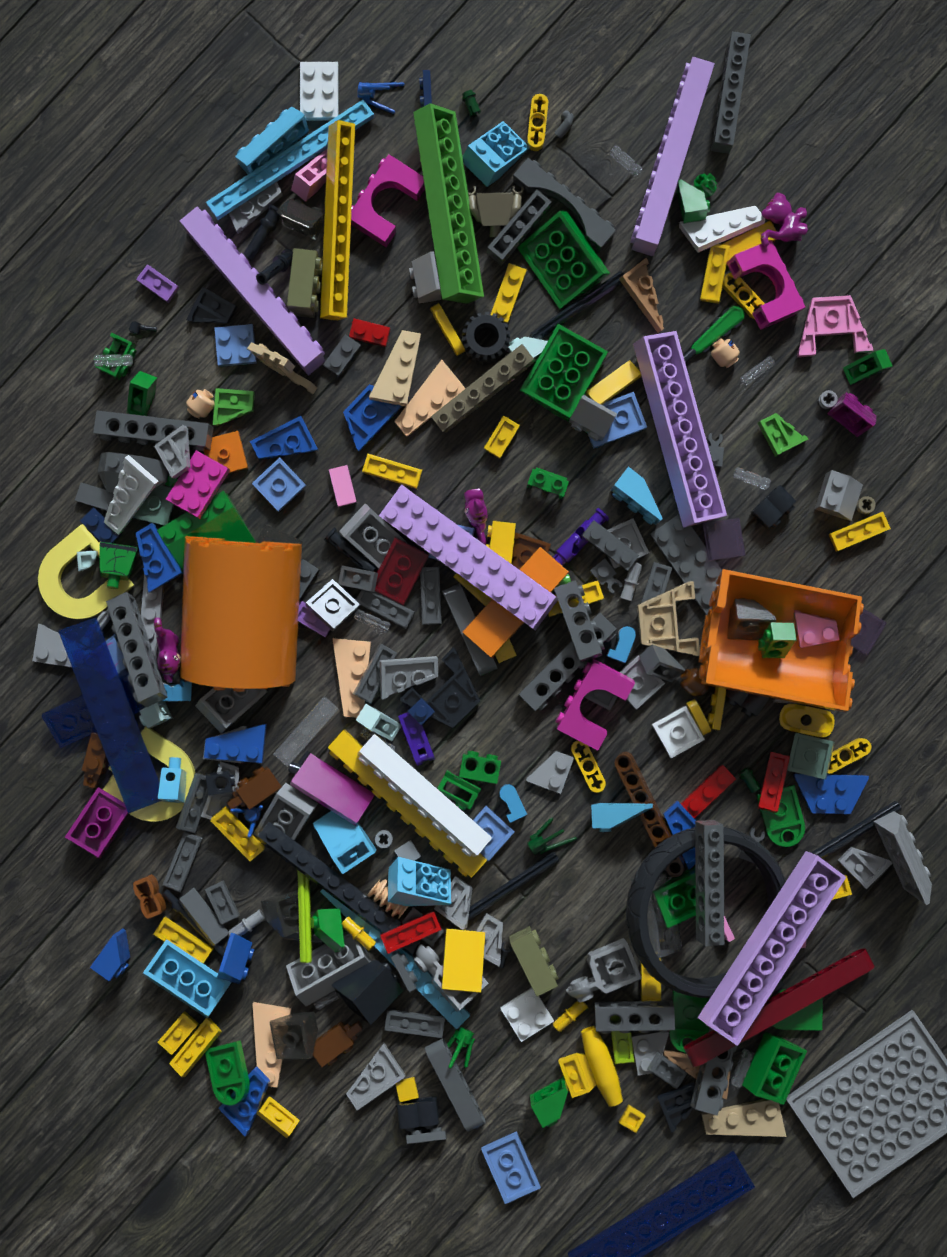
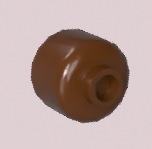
M698 668L686 669L680 676L682 678L680 686L691 696H701L709 688V685L701 683L702 679L699 678Z

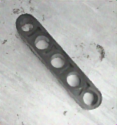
M459 583L443 590L479 675L483 676L498 669L493 657L490 658L463 634V631L475 619V616L461 584Z
M442 1038L426 1046L427 1056L466 1131L470 1132L486 1124L484 1115L456 1061L451 1069L448 1068L453 1055L445 1040Z

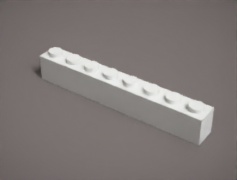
M375 734L358 752V759L365 766L370 765L377 777L386 779L389 782L388 786L393 791H399L403 794L402 798L410 805L413 803L418 808L419 814L425 818L428 816L433 821L432 825L439 831H445L448 834L447 838L454 844L457 842L462 846L461 850L467 856H477L492 839L488 833Z

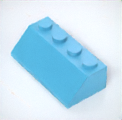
M294 107L284 110L279 115V118L275 122H270L260 135H255L250 144L239 149L235 156L238 164L247 174H250L291 147L309 131L305 115Z
M167 939L143 972V976L207 1019L231 984L230 981L217 978L218 973Z

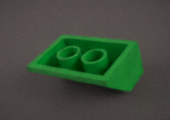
M765 1031L742 1086L755 1096L784 1105L807 1050L780 1036Z

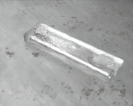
M324 696L273 754L288 767L339 708Z

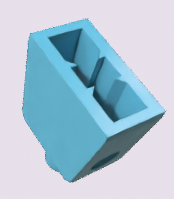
M170 757L169 768H162L158 792L159 800L185 803L187 773L185 770L180 769L181 758Z

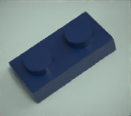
M423 70V77L419 78L420 90H424V96H420L421 108L430 103L432 104L430 70Z
M93 507L80 521L101 542L114 544L122 534L118 535L104 523L105 517Z

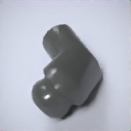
M568 110L561 114V119L564 121L554 132L561 139L571 128L574 120V115L570 114Z

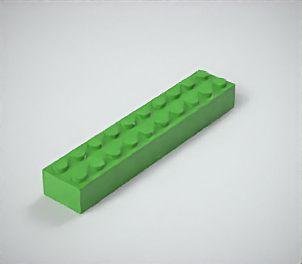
M430 103L413 113L440 281V292L443 300L467 304L483 298L484 293L472 216L469 210V196L455 111Z

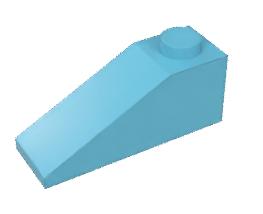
M653 804L591 805L592 828H599L600 832H610L611 828L618 827L653 808Z

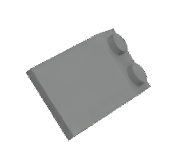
M366 503L339 531L378 568H380L394 538L397 537L405 541Z
M226 688L225 690L211 689L195 706L222 734L268 691L266 689H245L244 692L233 691V688Z
M285 783L277 792L253 834L258 837L264 827L270 822L295 841L318 803Z

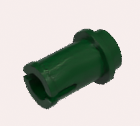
M473 90L464 92L462 94V101L465 102L470 117L477 116L481 113V110L475 98L476 93Z
M747 767L738 773L740 775L739 779H742L750 792L754 793L760 789L761 785L752 774L753 770Z

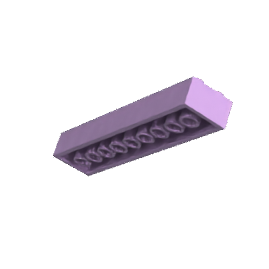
M692 57L690 64L686 63L630 243H633L632 250L650 256H653L656 251L715 63Z
M197 206L183 217L180 222L187 234L305 373L309 376L325 362L323 348L316 340L312 342L313 339L309 331L304 326L300 327L297 317L291 311L288 313V309L280 297L275 298L276 295L268 283L261 285L257 282L256 275L258 271L250 266L249 261L242 253H239L235 244L230 239H227L218 224L215 225L205 209L201 211Z
M677 331L643 336L633 346L683 528L725 517L727 513Z
M403 485L399 487L379 515L535 631L558 601V598Z
M806 851L698 1018L738 1046L846 879V876L819 856Z

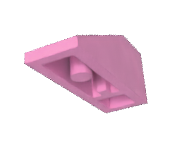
M327 149L295 174L291 190L304 201H307L317 193L326 182Z

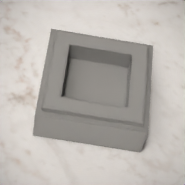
M411 840L394 850L397 856L415 861L421 857Z

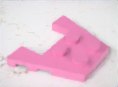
M851 295L811 299L797 357L816 355L815 336L852 334L854 353H869L873 351L872 344L868 341L866 330L862 327L859 320L860 316Z

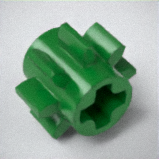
M705 173L700 174L694 180L693 187L704 192L705 198L710 197L717 188L716 178L711 173L708 175Z

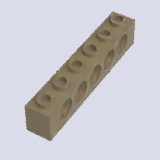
M521 344L431 417L442 432L447 433L536 362L526 347Z

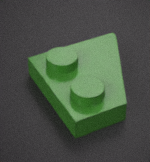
M216 388L213 426H219L253 412L255 392Z
M777 413L758 422L775 456L808 440L807 436H802L795 431V427L790 423H786Z

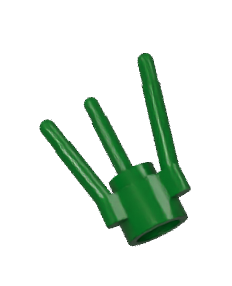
M460 1027L459 1030L456 1029L453 1037L447 1043L449 1048L455 1040L458 1044L448 1065L449 1069L452 1068L462 1046L466 1047L467 1044L468 1048L464 1067H468L475 1039L473 1038L474 1033L464 1027Z

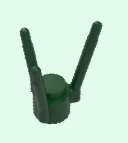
M550 818L535 834L530 836L531 840L527 843L534 855L538 853L542 855L546 851L576 841L577 838L573 837L548 846L547 843L564 833V830L561 829L546 839L542 836L538 837L553 821V818Z

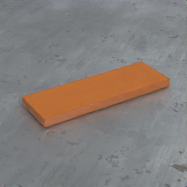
M541 547L519 569L549 592H552L569 574L568 570ZM492 599L466 627L463 634L492 658L524 622Z

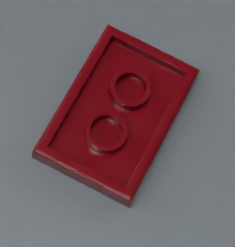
M395 537L377 572L378 577L375 591L404 606L430 554Z

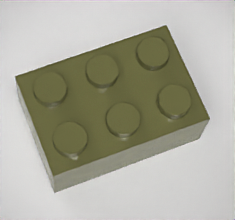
M293 249L287 306L289 311L295 316L315 318V312L319 311L317 294L321 293L319 275H322L323 263H321V258H319L317 251Z
M529 926L509 936L510 944L536 997L557 987L556 980L559 979L553 964L550 966L548 964L550 959L545 947L540 948L539 944H541L536 929L532 931Z

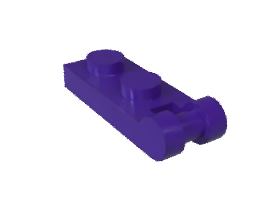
M409 712L399 715L400 723L417 766L422 765L424 761L435 760L423 725H420ZM424 747L426 753L419 755L418 749Z

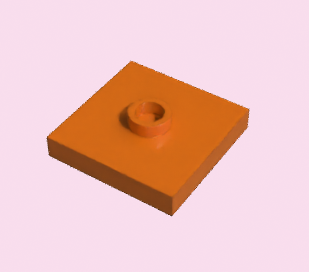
M239 431L212 437L211 450L204 449V454L207 457L229 468V473L248 469Z

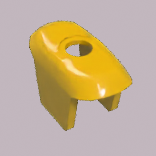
M797 704L785 705L780 712L779 718L780 725L784 729L817 737L829 736L835 724L834 715L831 712ZM805 714L809 715L812 719L811 723L807 726L801 723V717Z

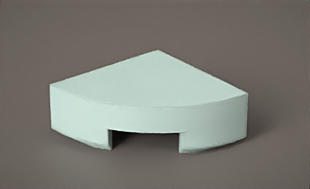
M98 551L77 552L78 571L90 568L97 559Z

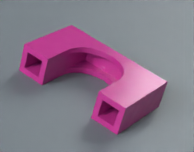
M389 154L386 159L383 158L378 165L379 170L375 175H371L365 191L361 190L357 197V203L355 206L352 205L351 225L384 247L388 246L397 231L395 225L374 211L372 205L375 196L384 189L396 188L418 201L425 190L423 176Z
M769 240L767 247L759 244L735 254L726 262L734 279L752 272H760L772 280L776 290L775 299L760 306L752 313L760 330L790 318L805 308L803 299L799 295L794 281L788 274L786 266L782 262L772 240Z
M593 659L591 663L587 662L583 669L585 674L582 680H577L574 686L575 693L573 696L569 695L564 705L566 706L564 713L560 712L555 722L558 723L557 730L599 750L607 736V730L583 716L580 710L583 697L590 691L602 689L626 700L635 685V681Z

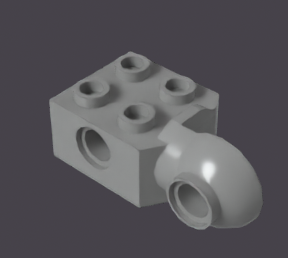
M622 938L589 952L587 962L593 977L587 978L584 976L570 983L571 986L566 989V992L571 997L577 998L578 1002H584L594 996L593 991L600 989L604 993H609L642 979L627 941Z
M421 944L418 945L416 958L413 959L415 964L422 972L429 971L433 976L431 983L456 1012L460 1011L478 993L441 990L443 965L441 966L438 963L439 957L429 946L425 948ZM482 976V989H483V988H484L487 984H489V983H488V982L485 980V978Z

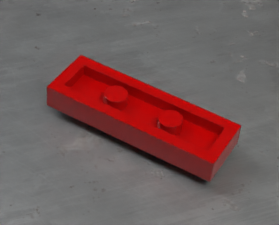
M770 752L758 809L774 813L778 812L790 756Z
M721 765L680 804L695 818L732 784L736 778L724 765Z
M432 911L381 934L380 938L386 953L389 954L442 929L435 912Z

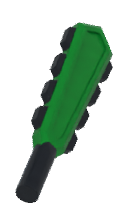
M727 307L722 312V317H717L712 322V326L707 327L703 331L702 336H697L694 339L691 349L683 355L685 364L695 355L701 352L706 353L710 349V345H713L721 337H726L730 334L732 328L736 329L740 326L742 320H744V307Z

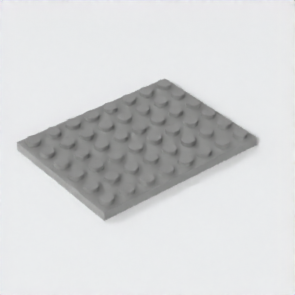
M913 1010L789 1094L786 1099L853 1198L947 1133V1059Z

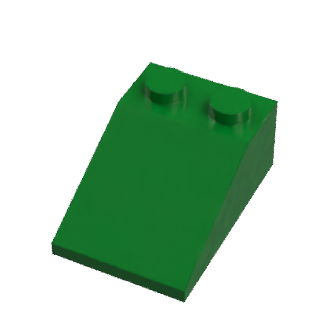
M695 867L684 871L678 877H673L652 891L666 928H670L696 915Z

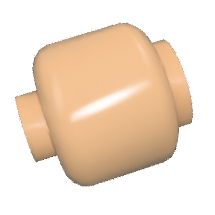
M721 338L712 345L714 349L711 351V356L720 367L726 366L728 368L739 360L740 351L731 339L723 341Z
M206 389L203 391L195 390L186 402L187 411L198 419L200 417H207L215 406V402L212 399L214 396Z

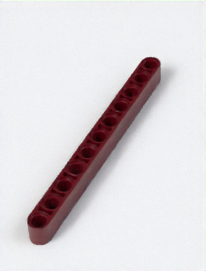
M865 948L859 949L768 999L740 1043L874 969L875 966ZM712 1030L685 1045L684 1050L692 1066L697 1067L736 1045L717 1031Z

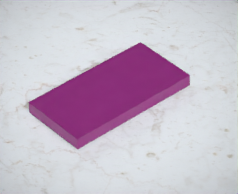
M311 753L290 782L291 786L355 826L375 796L370 790Z

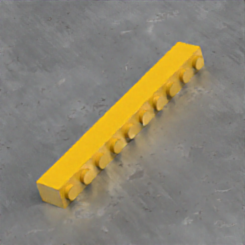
M340 120L328 126L320 318L337 321L347 318L355 124Z
M343 730L328 746L331 750L329 754L336 760L340 758L345 763L343 766L350 773L354 771L359 775L357 779L363 785L369 784L373 788L372 793L379 799L383 797L387 801L386 805L393 812L397 810L402 814L400 818L406 824L412 823L416 827L415 832L422 838L426 836L430 840L429 844L438 851L440 849L445 853L443 857L451 864L455 862L459 866L458 870L465 877L469 875L472 878L487 859L481 853L475 857L472 855L470 857L461 850L462 846L457 842L456 844L451 842L447 838L448 834L445 831L436 829L432 825L433 821L428 816L426 818L418 813V808L413 803L410 805L402 798L403 794L399 791H393L388 786L389 782L386 779L377 777L370 765L365 766L358 759L359 756L357 754L363 745L346 730Z

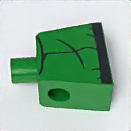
M100 542L101 577L108 578L107 588L118 589L120 580H129L138 555L137 547Z

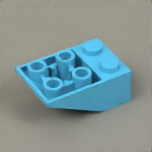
M503 121L467 146L462 157L463 164L488 187L498 180L530 147Z
M628 467L610 490L613 492L612 496L619 501H625L631 511L635 513L638 511L642 514L643 519L651 525L654 523L656 525L662 520V516L644 478Z
M330 811L313 823L331 858L342 874L374 854L377 850L359 822L355 826Z
M398 857L388 870V902L403 906L450 905L451 870Z

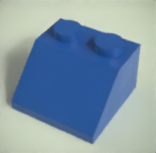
M122 928L111 937L90 967L108 981L114 977L118 978L129 966L127 961L130 959V952L125 929Z
M235 933L230 934L217 978L240 984L241 979L245 980L249 969L245 965L247 960L251 961L254 949L251 948L252 942Z

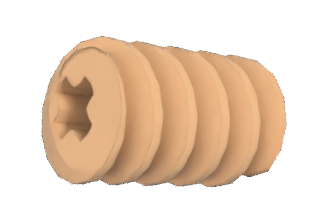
M387 880L378 881L367 897L375 895L373 901L381 900L379 906L382 907L386 904L385 911L388 912L392 909L391 916L394 917L398 914L399 919L408 906L388 902V886L385 887Z

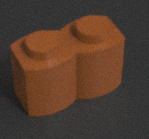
M154 875L145 876L133 883L135 895L141 900V911L147 919L159 915L166 910L165 899L159 893V884Z

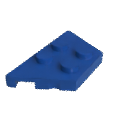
M370 384L343 412L359 452L402 407L401 405L369 400V396L374 388Z
M793 774L810 813L851 814L869 779L867 775L827 774L825 780L804 774Z

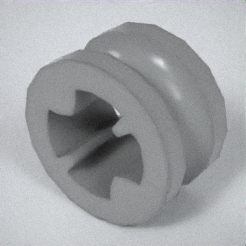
M825 391L819 396L818 403L822 408L830 409L837 403V395L833 391ZM827 395L832 398L829 404H826V401L823 400Z
M388 830L379 831L375 837L377 846L381 848L389 847L393 840V836ZM381 834H383V836H385V834L388 835L387 844H385L384 842L383 844L379 842V840L381 839Z

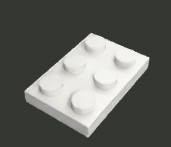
M300 62V112L305 115L306 121L332 120L339 115L338 62Z

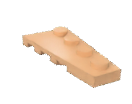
M443 360L439 362L407 404V407L404 408L395 420V424L406 437L411 435L432 418L431 416L466 389Z
M333 638L343 714L345 717L357 718L365 706V701L353 695V692L369 664L371 642Z
M253 1002L257 1067L270 1079L268 1086L277 1088L291 1008Z

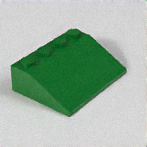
M559 211L517 247L559 309L564 308L610 274L567 211Z
M558 324L520 391L551 413L569 422L581 397L586 394V391H588L604 363L608 351Z
M225 491L213 497L200 519L186 512L157 530L183 571L185 536L222 538L225 541L256 543Z

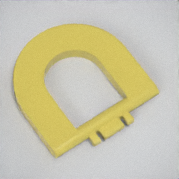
M84 524L77 527L47 553L40 565L38 574L39 590L46 604L56 613L73 619H88L98 616L108 609L106 601L130 591L135 586L130 579L128 581L120 580L118 589L107 588L106 581L92 594L81 599L72 598L64 591L61 584V575L64 568L77 557V552L85 551L88 547H91L93 551H98L97 556L100 558V542L97 541Z
M145 726L132 746L128 743H125L123 746L128 752L121 749L113 761L117 767L110 765L108 768L114 773L103 790L132 807L129 811L130 815L140 820L157 822L169 819L180 813L184 803L149 800L120 781L141 749L168 767L170 757L181 758L180 769L185 770L187 773L185 800L195 775V769L192 761L181 748L153 729Z

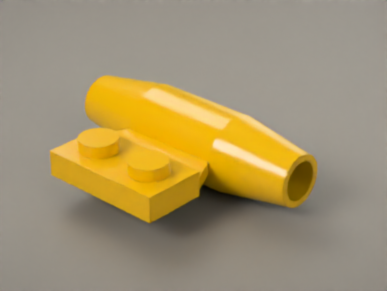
M587 1027L581 1031L585 1054L574 1053L560 1058L558 1062L572 1098L589 1093L597 1085L608 1106H616L623 1102L616 1069L608 1048L599 1032L596 1031V1027Z

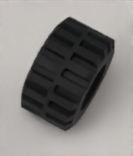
M485 312V315L478 313L477 317L472 316L470 321L466 322L465 329L462 332V343L468 357L471 356L474 362L476 360L479 361V364L487 362V365H489L492 361L496 363L500 357L503 358L510 343V330H508V325L504 323L502 317L497 318V314L489 315V312ZM482 330H490L496 334L498 340L491 347H481L475 341L476 334Z

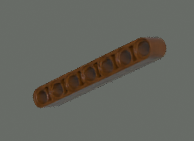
M622 752L615 759V767L633 803L653 804V808L649 810L655 813V817L649 818L645 812L639 816L654 846L657 847L665 839L671 837L672 834L633 755L629 752ZM620 758H627L629 765L623 766L620 763ZM635 775L638 782L631 783L628 776ZM643 792L646 795V800H639L637 793ZM654 828H661L664 834H655ZM682 855L672 862H676L681 866L679 870L672 869L671 864L667 866L666 871L670 876L678 877L682 875L685 868V861Z

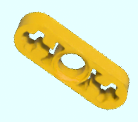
M536 94L531 101L527 145L533 151L542 149L544 145L548 98L543 94ZM538 101H542L543 104L541 106V113L537 112ZM535 118H540L543 124L540 127H536L532 121ZM535 132L538 133V143L536 145L532 141L534 140Z
M731 272L726 274L722 287L740 307H744V311L752 319H755L752 314L755 309L754 307H760L765 303L741 277L734 279V285L731 284L729 286L727 284L728 281L734 279ZM740 285L741 287H740V288L738 289V291L735 293L734 291H735L736 287L738 288V286ZM741 291L747 292L749 299L746 301L741 300L739 293ZM753 299L754 302L750 304V306L748 307L747 304H749Z
M438 303L431 307L430 310L456 356L465 352L462 342L440 304Z
M858 738L834 750L831 761L836 759L839 765L836 762L830 764L828 774L869 754L871 743L867 739ZM859 742H860L861 744H865V745H866V746L863 748L864 751H862V750H857V751L853 752V751L850 749V747H852V749L858 748V747H859ZM843 750L849 752V759L847 761L840 759V753Z
M576 740L571 745V752L589 789L593 792L603 791L606 782L589 746ZM576 745H584L583 752L585 756L589 753L590 757L583 758L579 762L578 758L582 756L579 752H575ZM588 760L594 764L593 770L589 772L583 769V763ZM596 771L598 772L595 775L596 779L602 781L598 789L595 786L592 787L591 784L594 783L592 777L587 778V775H592Z

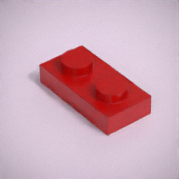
M353 318L349 337L354 340L386 347L391 328Z

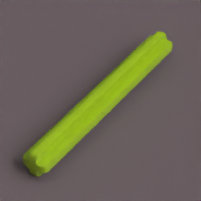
M298 871L300 962L310 963L312 962L309 878Z

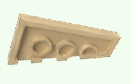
M402 330L369 396V400L407 407L421 338L420 333Z
M768 1099L722 1108L718 1116L706 1112L701 1113L705 1133L708 1135L786 1137L779 1103Z

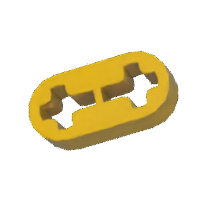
M693 699L687 702L686 707L702 735L711 732V728L697 701Z

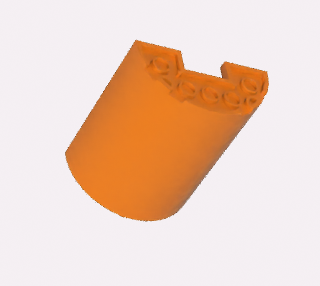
M185 536L180 677L182 679L199 685L212 686L214 690L233 688V691L244 692L245 689L289 687L295 681L302 544L265 541L261 543L225 541L222 538Z
M722 569L716 580V584L719 586H716L715 591H712L709 606H712V609H709L705 617L699 654V662L703 663L699 668V678L702 679L701 683L841 712L850 710L852 706L850 693L854 688L855 680L852 679L853 672H850L848 661L853 651L851 639L859 634L861 630L859 618L864 608V605L861 603L862 597ZM798 610L801 613L834 619L837 622L839 640L801 648L798 641L794 611ZM770 623H794L796 642L785 658H762L761 651L758 649V641Z

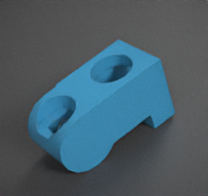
M627 626L618 631L616 646L614 650L608 649L606 657L626 663L636 636L633 628Z
M180 679V684H166L163 682L168 698L162 701H191L192 682Z
M511 784L503 785L499 793L501 799L509 807L510 813L506 814L511 823L527 815L514 786Z

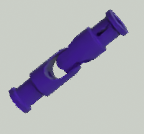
M597 508L593 516L589 520L586 519L568 540L557 549L553 558L562 566L566 562L569 563L589 542L585 538L581 539L580 537L593 520L600 525L609 520V517L601 509Z

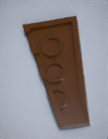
M515 532L512 565L517 569H520L539 547L549 554L550 543Z

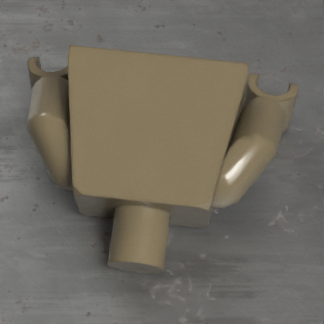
M514 185L510 193H477L476 187L473 186L474 191L468 193L469 210L475 220L482 223V226H490V237H497L501 232V225H507L521 209L524 187H521L520 192L515 191Z

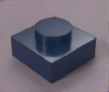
M423 698L408 710L420 725L435 712Z

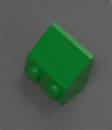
M564 1077L530 1095L531 1107L542 1128L555 1125L561 1117L568 1094Z

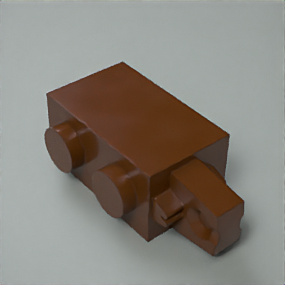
M100 732L91 733L82 771H85L84 786L96 788L101 776L107 773L116 736Z
M261 766L253 772L254 775L249 779L245 777L237 783L238 786L232 792L234 797L226 803L230 809L240 804L241 807L247 805L250 810L282 786L267 766L265 768Z
M341 1020L310 1043L308 1049L321 1067L326 1064L330 1066L338 1059L337 1056L342 1052L346 1054L353 1048L354 1041L358 1038L356 1034L363 1029V1026L359 1020L351 1026L348 1023L344 1024Z

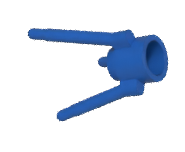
M359 82L358 98H362L366 104L394 114L395 110L372 101L370 98H374L375 90H389L390 87L404 86V83Z
M262 805L259 807L254 806L250 810L249 808H234L230 810L232 813H243L245 819L251 822L247 835L248 838L252 836L256 821L261 817Z

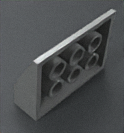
M893 811L873 821L904 890L925 905L930 904L932 883L929 877H931V874L921 861L923 860L921 852L915 848L914 843L916 841L912 833L907 830L906 826H908L905 817Z

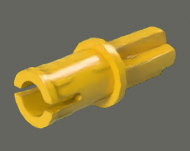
M349 916L342 922V927L353 936V940L356 939L367 950H371L375 946L376 941Z
M575 1002L569 1009H565L566 1012L553 1022V1026L557 1031L561 1032L572 1021L575 1022L576 1018L588 1006L585 1002Z

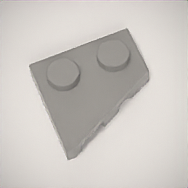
M182 425L154 446L170 476L174 479L190 469L188 428Z

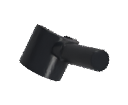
M133 321L129 327V331L137 335L140 329L157 332V327L145 326L136 321Z
M306 751L298 764L292 762L288 771L296 774L310 755V752Z
M505 941L502 942L501 946L503 952L500 968H504L508 952H511L513 949L510 945V949L505 950L503 948Z

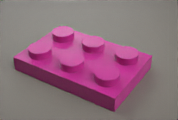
M196 450L190 459V469L180 475L166 500L200 519L230 470Z

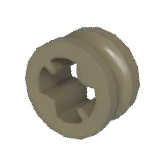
M869 496L862 497L858 500L856 509L861 514H868L875 509V501ZM863 500L864 502H869V510H867V508H862V506L864 505L862 502Z

